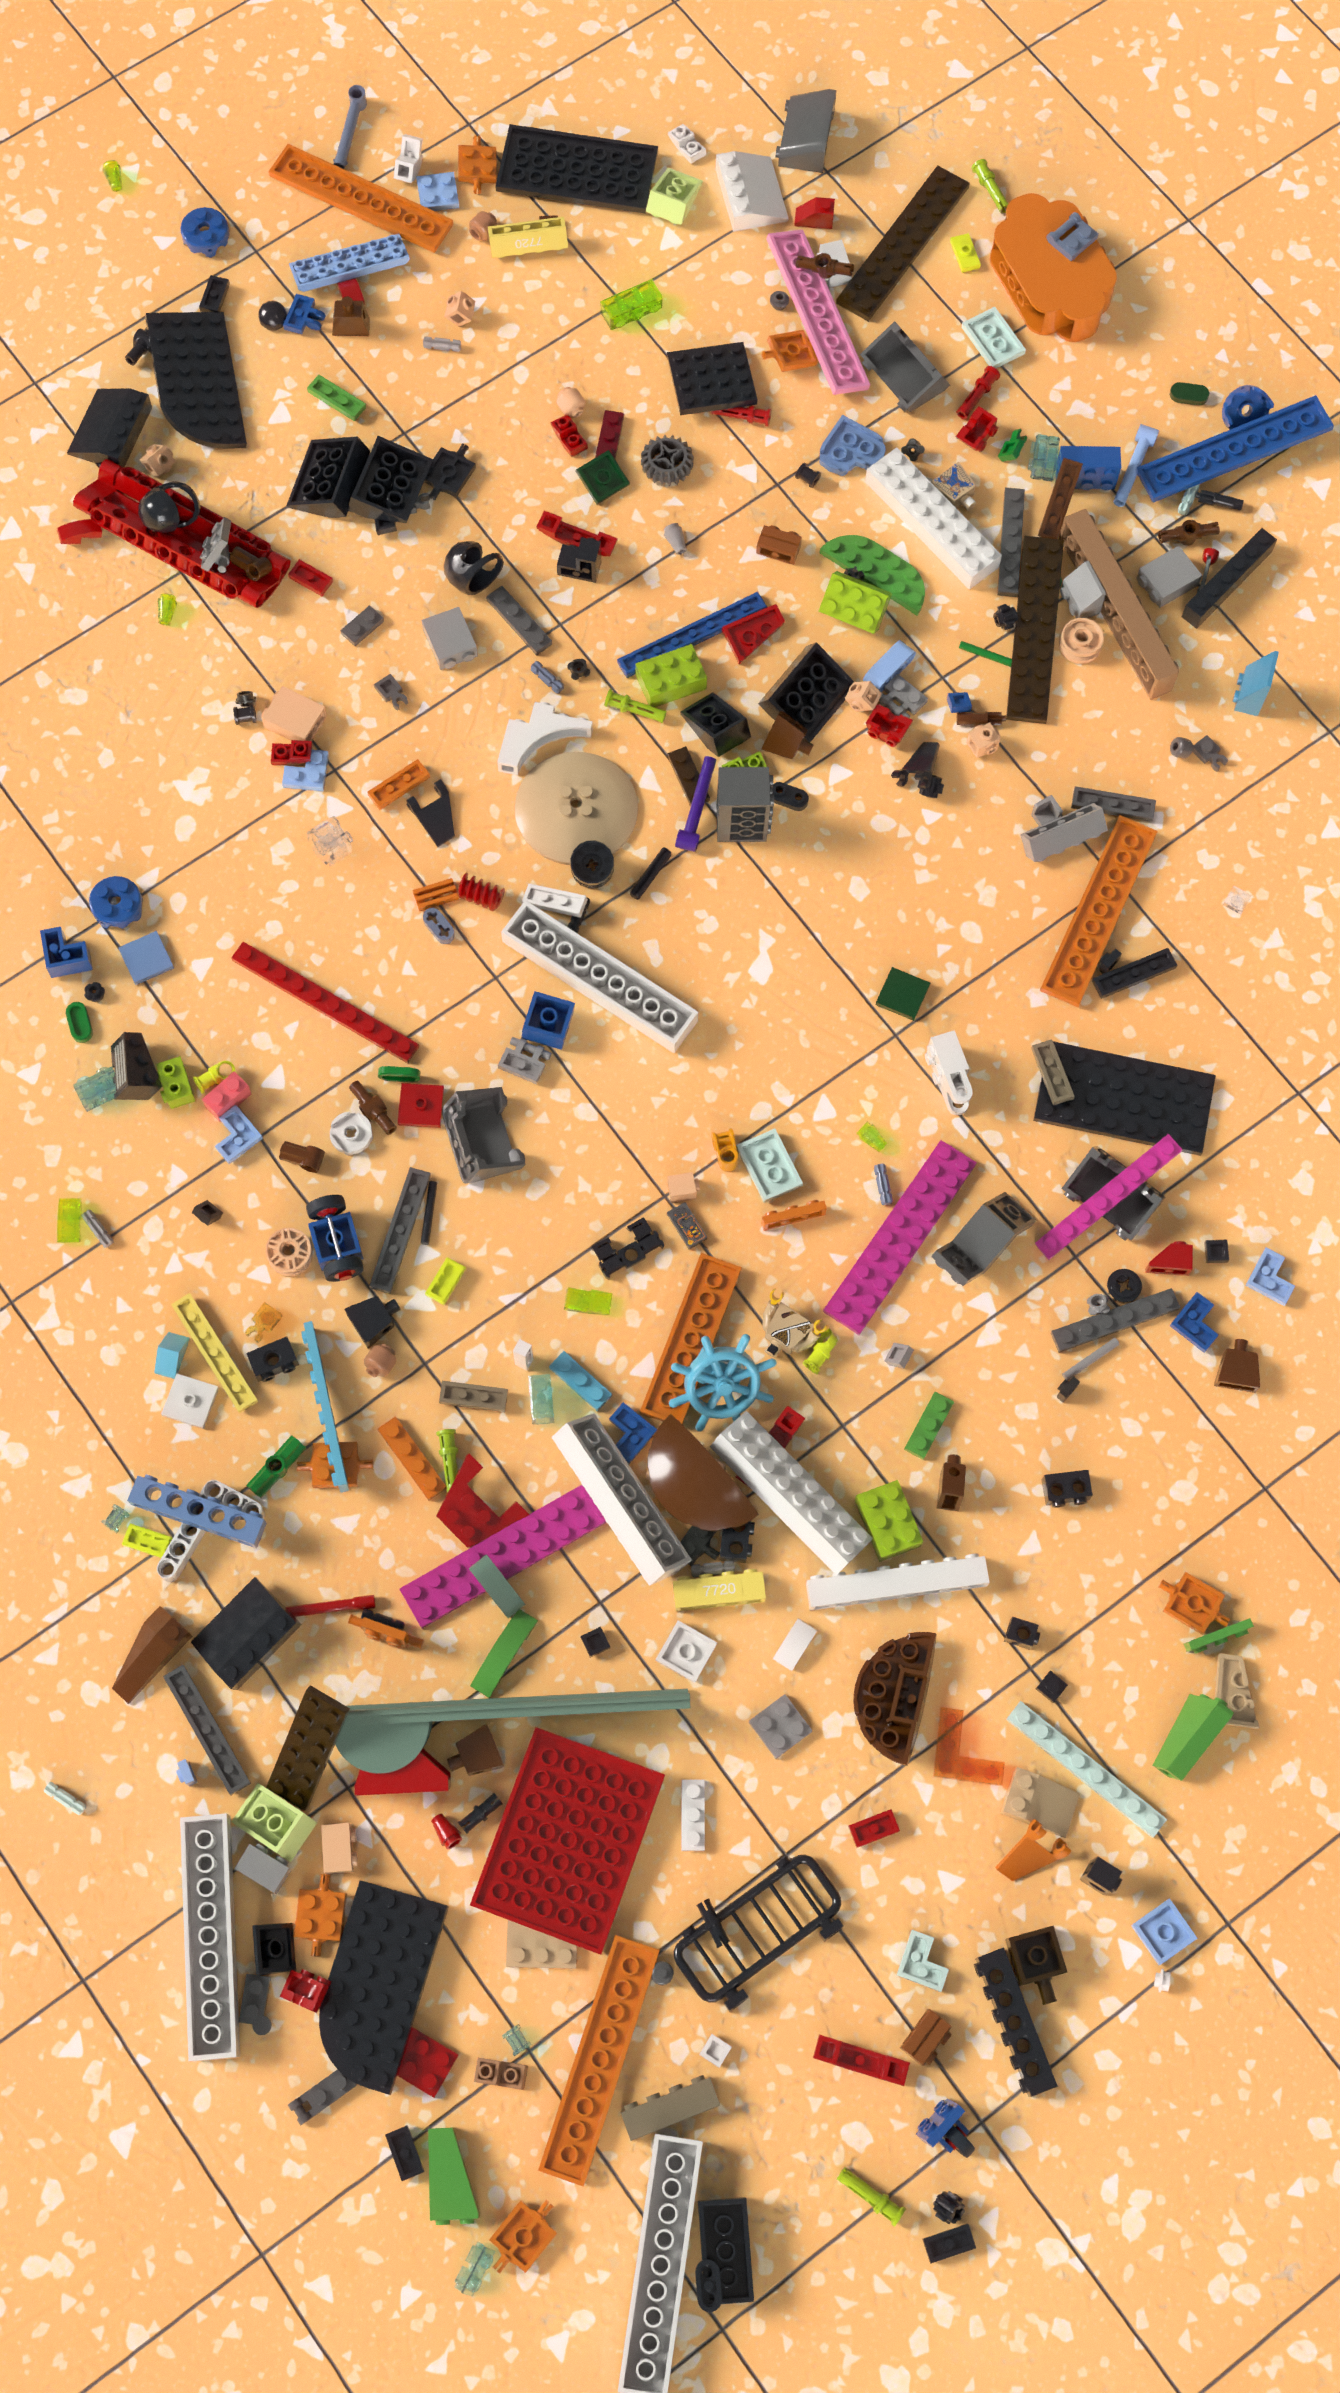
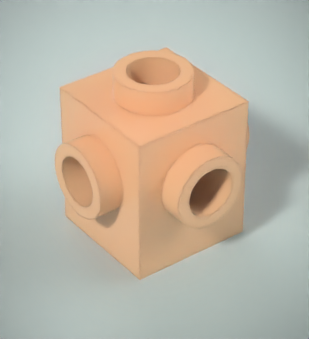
M462 291L451 295L446 302L447 307L444 317L460 327L472 320L476 301Z
M155 444L151 445L146 450L147 453L140 459L151 476L166 474L172 469L171 465L176 462L172 457L173 452L169 447Z
M871 681L854 682L850 686L845 700L855 711L874 710L882 693Z
M989 722L985 725H978L973 731L969 732L966 743L976 758H979L985 754L990 755L998 749L1001 737L999 731L993 728Z

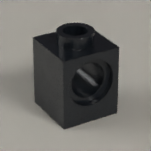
M1012 1616L1004 1642L1030 1650L1033 1644H1038L1041 1633L1037 1631L1039 1625ZM1018 1630H1027L1029 1638H1020L1018 1636Z

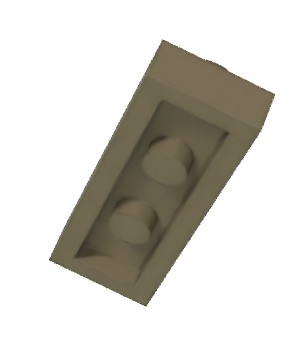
M1053 1040L1032 1045L1031 1050L1053 1105L1074 1099L1073 1091Z
M442 1380L439 1404L505 1412L508 1389Z

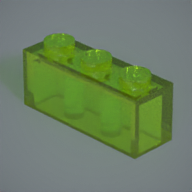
M650 279L600 301V313L610 330H614L662 309L663 296L654 281Z

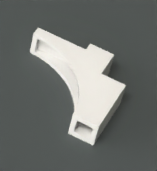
M535 702L529 723L521 719H509L497 761L498 771L518 776L522 765L528 757L543 745L566 737L591 738L593 732L592 721L582 717H569L564 713L555 714V706L547 702Z

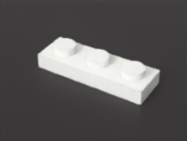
M528 884L522 903L526 900L539 909L581 918L588 899L586 895Z
M681 1780V1851H705V1780Z

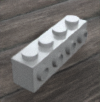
M1092 803L1020 835L1026 857L1034 862H1041L1048 856L1062 853L1071 846H1078L1089 838L1099 837L1101 833L1108 831L1103 808Z

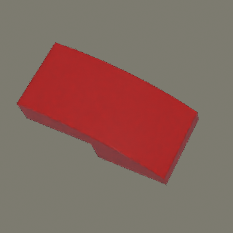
M356 278L337 283L341 298L350 297L353 301H362L365 305V300Z
M564 415L550 422L555 434L571 457L588 449L587 442L579 434L577 425L569 415Z
M84 519L58 527L57 534L61 544H81L82 538H101L102 529L91 519Z
M291 740V744L272 743L271 765H294L310 762L312 741Z

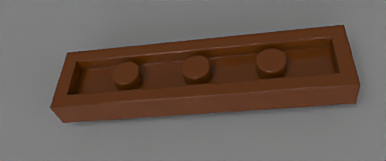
M1063 457L1037 536L1058 539L1083 463Z

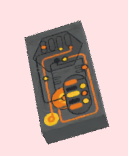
M686 1202L667 1212V1216L688 1249L707 1240L705 1232Z

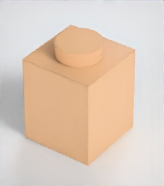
M693 1172L667 1176L671 1203L696 1199L700 1186L698 1178L694 1179Z

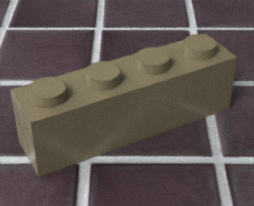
M701 2075L691 2079L692 2085L683 2088L681 2083L668 2088L670 2093L662 2097L658 2092L646 2097L647 2102L638 2105L637 2101L625 2105V2111L621 2112L630 2141L720 2106L711 2078L705 2079V2076Z

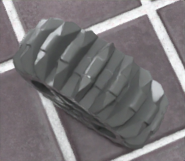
M665 434L663 438L657 436L655 441L650 439L649 445L645 444L644 451L641 453L642 470L644 473H647L648 479L653 478L654 484L660 481L661 486L667 483L670 487L671 482L678 485L679 480L684 481L686 476L690 475L693 468L694 456L692 449L688 447L687 441L682 442L681 437L674 439V435H672L670 438H667Z

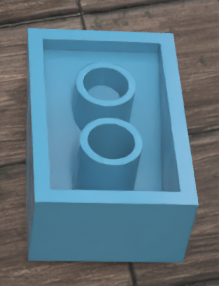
M1273 651L1247 665L1244 673H1239L1236 685H1240L1239 691L1235 690L1232 701L1236 703L1234 711L1254 716L1259 715L1271 688L1279 654L1278 651Z

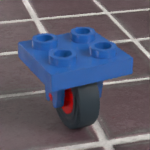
M948 2098L945 2101L941 2100L935 2106L934 2114L929 2119L925 2118L919 2124V2130L916 2135L932 2148L939 2143L949 2153L957 2150L961 2155L968 2158L975 2148L966 2138L970 2131L959 2121L965 2110Z

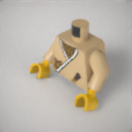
M774 1288L770 1293L771 1300L768 1301L763 1313L762 1328L765 1331V1338L770 1341L765 1352L769 1356L776 1358L781 1350L790 1355L792 1352L799 1353L811 1348L821 1336L820 1333L829 1329V1324L824 1329H821L819 1324L823 1319L817 1320L814 1324L780 1302L784 1297V1292L781 1293L780 1298H776L774 1296L776 1288Z

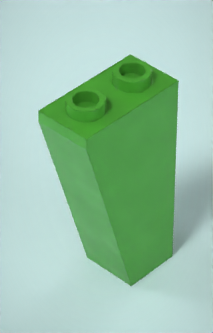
M1189 1694L1152 1766L1165 1776L1182 1781L1231 1719L1234 1712L1226 1707L1228 1704L1220 1698L1215 1697L1213 1700L1204 1694H1200V1696Z
M454 2127L428 2129L430 2221H435L436 2225H450V2220L460 2219V2224H474V2219L480 2218V2212Z

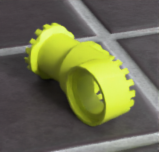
M221 1061L208 1068V1071L199 1077L194 1076L193 1080L201 1094L205 1093V1090L211 1086L219 1085L228 1077L221 1075L219 1072L222 1064L230 1065L232 1072L235 1071L234 1064L230 1061Z
M831 1329L820 1333L821 1336L813 1347L814 1351L802 1363L808 1370L811 1369L813 1373L818 1374L820 1372V1367L826 1359L830 1358L831 1355L829 1353L837 1345L838 1338ZM830 1336V1338L826 1342H824V1339Z

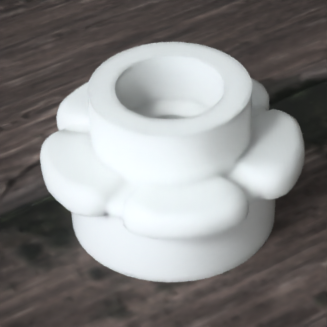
M1161 1969L1160 1973L1156 1972L1154 1987H1158L1160 1993L1161 1990L1168 1992L1171 1972H1165L1164 1969Z

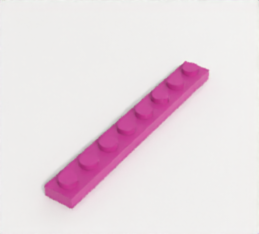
M1167 1134L1035 1242V1245L1050 1260L1183 1151L1182 1148Z

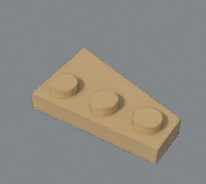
M1220 1653L1217 1659L1215 1697L1224 1700L1228 1704L1226 1707L1234 1712L1226 1725L1259 1729V1723L1254 1712V1702L1251 1699L1248 1687L1249 1681L1243 1657Z
M510 1920L507 1921L506 1967L576 1969V1945Z

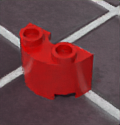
M978 406L970 416L968 423L961 428L955 437L973 450L981 453L987 445L986 441L990 436L994 437L999 427L996 426L998 418Z
M877 704L865 723L869 729L867 733L871 738H879L886 742L887 745L896 747L903 739L913 720L903 715L896 716L890 709Z
M304 1969L300 1973L291 1970L280 1997L317 2013L331 1981L320 1976L315 1980L313 1979L315 1974Z

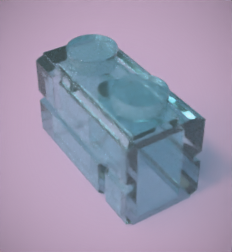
M1038 434L1036 435L1035 442L1031 441L1030 453L1033 454V459L1029 458L1027 470L1031 471V479L1054 481L1060 442L1059 437H1048L1047 435Z
M112 1066L109 1068L102 1067L96 1071V1074L90 1077L83 1076L76 1081L77 1083L73 1084L86 1112L114 1099L116 1085L113 1083L115 1071Z
M550 1374L528 1376L532 1424L555 1423Z

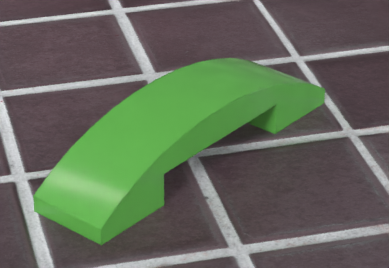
M518 1610L487 1655L470 1687L490 1698L500 1683L503 1674L524 1641L529 1637L538 1620L524 1611Z

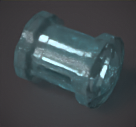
M113 1504V1510L105 1520L101 1521V1524L117 1534L119 1526L125 1518H129L130 1514L118 1505Z
M519 2024L502 2035V2038L506 2039L511 2046L514 2057L532 2045L526 2041L520 2031L521 2026Z

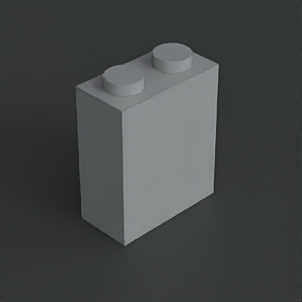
M1177 546L1139 569L1137 581L1147 591L1151 601L1161 608L1199 586L1202 574L1181 547Z
M460 607L421 620L423 632L440 670L452 668L458 663L469 662L478 657L477 646Z

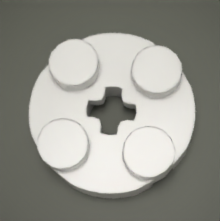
M344 1112L338 1115L331 1123L329 1133L331 1143L339 1152L347 1156L364 1151L373 1139L371 1124L360 1113ZM348 1129L351 1131L356 1130L354 1137L346 1136Z

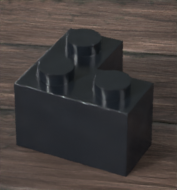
M581 537L579 547L562 544L557 562V575L596 583L602 563L601 541H597L594 538Z

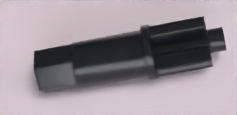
M1201 490L1200 493L1196 492L1195 498H1198L1200 503L1239 511L1242 510L1244 502L1241 499L1206 490Z

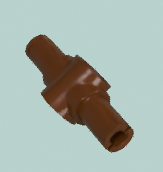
M821 253L814 256V258L798 255V260H796V268L812 270V272L818 273L823 279L831 278L836 274L851 277L853 275L852 272H854V264L838 262L837 259H831L827 253Z
M1186 520L1182 526H1176L1175 529L1160 530L1158 538L1160 539V544L1177 541L1189 546L1195 540L1202 539L1204 536L1218 535L1220 527L1218 522L1201 524L1195 520Z
M358 1080L354 1081L349 1086V1089L359 1100V1109L369 1122L378 1123L387 1135L394 1133L397 1126L388 1117L387 1107L377 1094L368 1093Z

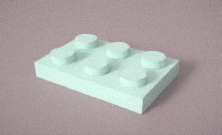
M996 307L962 323L961 328L989 366L998 368L1024 355L1026 352L1025 347Z
M775 1128L736 1145L737 1151L764 1203L803 1186V1182Z

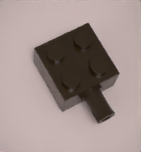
M1054 1925L1005 1939L1018 1985L1022 1986L1034 1982L1038 1986L1043 2005L1056 2002L1057 1999L1051 1984L1052 1977L1068 1972Z

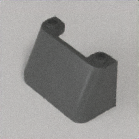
M825 89L790 96V100L786 99L785 111L787 116L781 146H777L775 158H779V167L823 173L827 142L835 112L837 90Z
M895 321L860 354L864 359L862 364L868 371L873 369L899 399L897 404L904 412L907 410L909 412L914 411L951 386Z
M502 1087L456 1091L443 1106V1121L460 1178L465 1184L517 1171L526 1165L524 1153L518 1148L512 1149L501 1115L507 1106V1097Z
M1094 1146L1061 1189L1065 1191L1064 1195L1074 1202L1077 1199L1084 1203L1127 1167L1100 1147ZM1144 1182L1106 1213L1103 1218L1115 1226L1118 1230L1116 1234L1125 1241L1127 1239L1133 1240L1166 1197L1149 1183Z

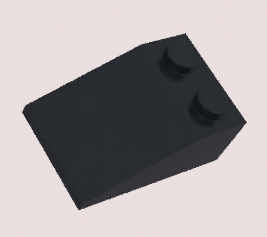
M714 692L680 711L681 716L706 748L717 757L751 738L747 718Z

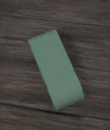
M487 1554L469 1568L507 1618H510L526 1605Z

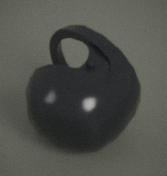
M172 481L148 491L139 502L138 515L143 525L153 532H173L176 528L186 527L198 519L200 515V501L190 486L182 482ZM180 488L191 496L195 511L189 521L179 520L176 504L164 490Z
M458 542L451 547L445 557L443 565L444 574L449 583L461 593L475 595L486 589L497 578L504 565L503 557L499 553H491L482 558V546L478 542ZM497 559V563L492 570L487 571L482 568L489 561Z

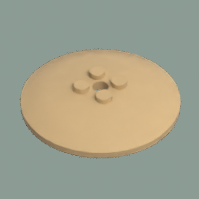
M566 752L543 760L525 776L518 788L515 799V818L523 839L542 857L564 865H571L570 858L573 850L585 841L596 840L604 843L611 850L612 855L615 854L630 838L638 816L637 796L628 776L610 760L587 752ZM574 800L582 803L578 808H574L570 804Z

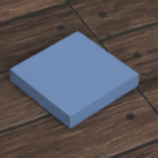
M157 931L118 947L135 985L174 969Z

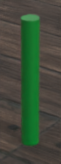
M964 641L960 642L959 649L1011 667V658Z

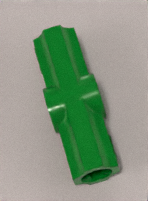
M291 1435L274 1455L267 1458L265 1465L246 1486L262 1499L271 1487L286 1475L289 1467L306 1450V1447ZM279 1462L282 1464L279 1471L271 1470V1466L274 1463Z

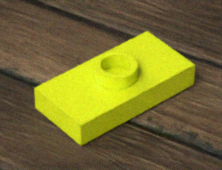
M969 233L951 237L950 243L961 272L979 269L981 263Z
M447 1257L425 1292V1296L445 1305L464 1274L466 1267Z
M130 1523L122 1545L162 1558L173 1538Z

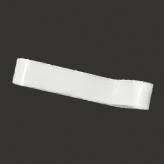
M208 1481L200 1492L199 1497L207 1499L210 1496V1491L218 1487L220 1488V1493L214 1498L220 1500V1504L228 1506L231 1499L239 1498L240 1502L237 1506L242 1508V1512L249 1513L251 1509L257 1508L259 1509V1514L263 1515L262 1519L265 1517V1512L257 1501L220 1481ZM197 1505L194 1507L193 1514L198 1515L200 1508L203 1506ZM184 1523L181 1524L157 1565V1573L164 1581L174 1582L179 1578L206 1531L197 1528V1532L194 1535L188 1536L187 1530L191 1526ZM185 1546L186 1550L182 1555H175L177 1547ZM169 1565L174 1566L172 1574H163L165 1567Z

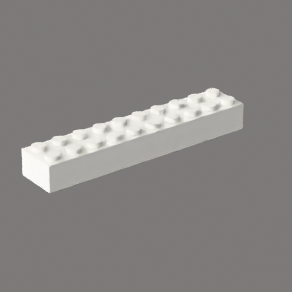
M526 900L501 931L503 943L672 1053L676 1052L698 1022V1011Z
M225 1813L181 1817L180 1835L188 2061L240 2057L231 1816Z
M655 2134L618 2384L619 2393H668L703 2141Z

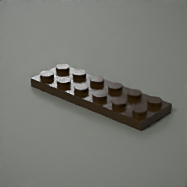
M310 1685L304 1693L266 1788L305 1811L311 1803L350 1708Z

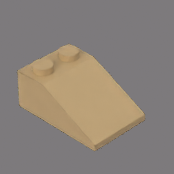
M1017 1767L1013 1771L1000 1814L1028 1825L1036 1819L1047 1832L1066 1838L1080 1794L1043 1776Z

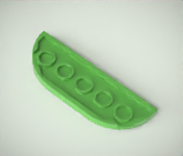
M859 535L839 536L828 541L820 548L819 553L843 569L846 570V568L849 569L856 566L858 572L862 570L866 583L891 592V600L918 616L924 603L925 586L919 572L911 564L875 541Z

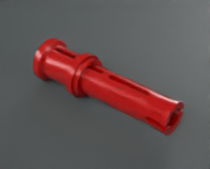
M986 366L984 374L976 380L974 389L956 411L961 419H967L982 396L990 392L992 384L1000 378V373L996 368Z
M750 406L749 408L737 407L711 411V414L745 419L750 424L756 422L769 427L772 410L769 408L767 410L757 409L755 406Z

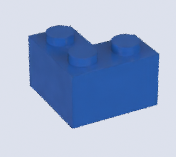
M61 926L40 930L46 969L51 978L93 970L90 950L85 941L67 945L66 936Z

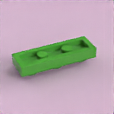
M319 374L307 387L308 393L354 422L366 409V403Z
M934 1392L904 1450L924 1460L954 1401Z
M1251 1618L1186 1642L1184 1647L1186 1652L1194 1650L1196 1654L1207 1650L1206 1645L1212 1642L1215 1643V1646L1228 1642L1227 1637L1235 1634L1236 1638L1249 1634L1248 1629L1254 1627Z

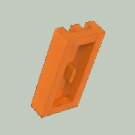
M452 878L413 890L419 912L459 899ZM449 892H452V893H453V894H450V895H447V896H443V897H440V898H437V899H434V900H431V901H427V902L421 903V901H424V900H427V899H430V898H436V897H439L440 895H443V894H446V893H449Z

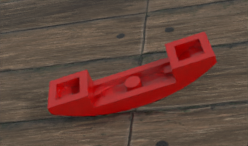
M545 510L536 526V529L546 536L565 545L579 547L581 537L594 538L597 541H601V556L610 557L618 541V538L599 531L597 535L562 521L561 516Z
M787 1405L774 1423L775 1425L769 1431V1434L785 1449L803 1424L805 1418ZM738 1475L735 1476V1478L748 1486Z
M820 2034L813 2054L814 2059L901 2086L905 2085L910 2062Z

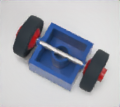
M337 1194L319 1197L309 1202L306 1206L309 1218L319 1220L308 1223L320 1268L324 1271L325 1278L329 1282L349 1280L361 1274L364 1270L361 1261L364 1258L351 1213L341 1214L346 1209V1203L343 1196Z

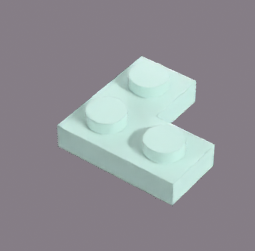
M911 1930L896 1975L942 1992L949 1969L927 1961L934 1938Z

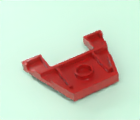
M470 1453L466 1455L455 1480L436 1514V1517L467 1548L530 1515L517 1501L500 1517L494 1513L467 1485L483 1469L482 1465Z

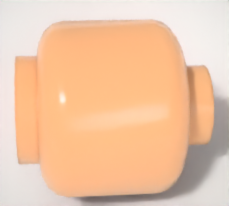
M566 387L558 393L557 405L564 415L576 418L583 413L586 402L577 388Z

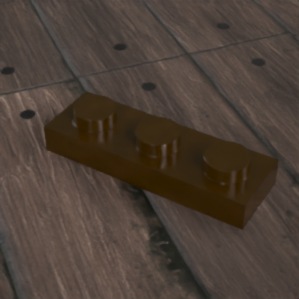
M685 746L667 753V757L691 807L699 773ZM708 792L705 799V803L710 801V796Z

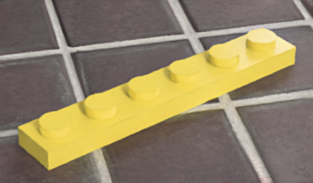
M189 1293L172 1303L171 1305L237 1411L241 1413L258 1402L257 1398L192 1295Z

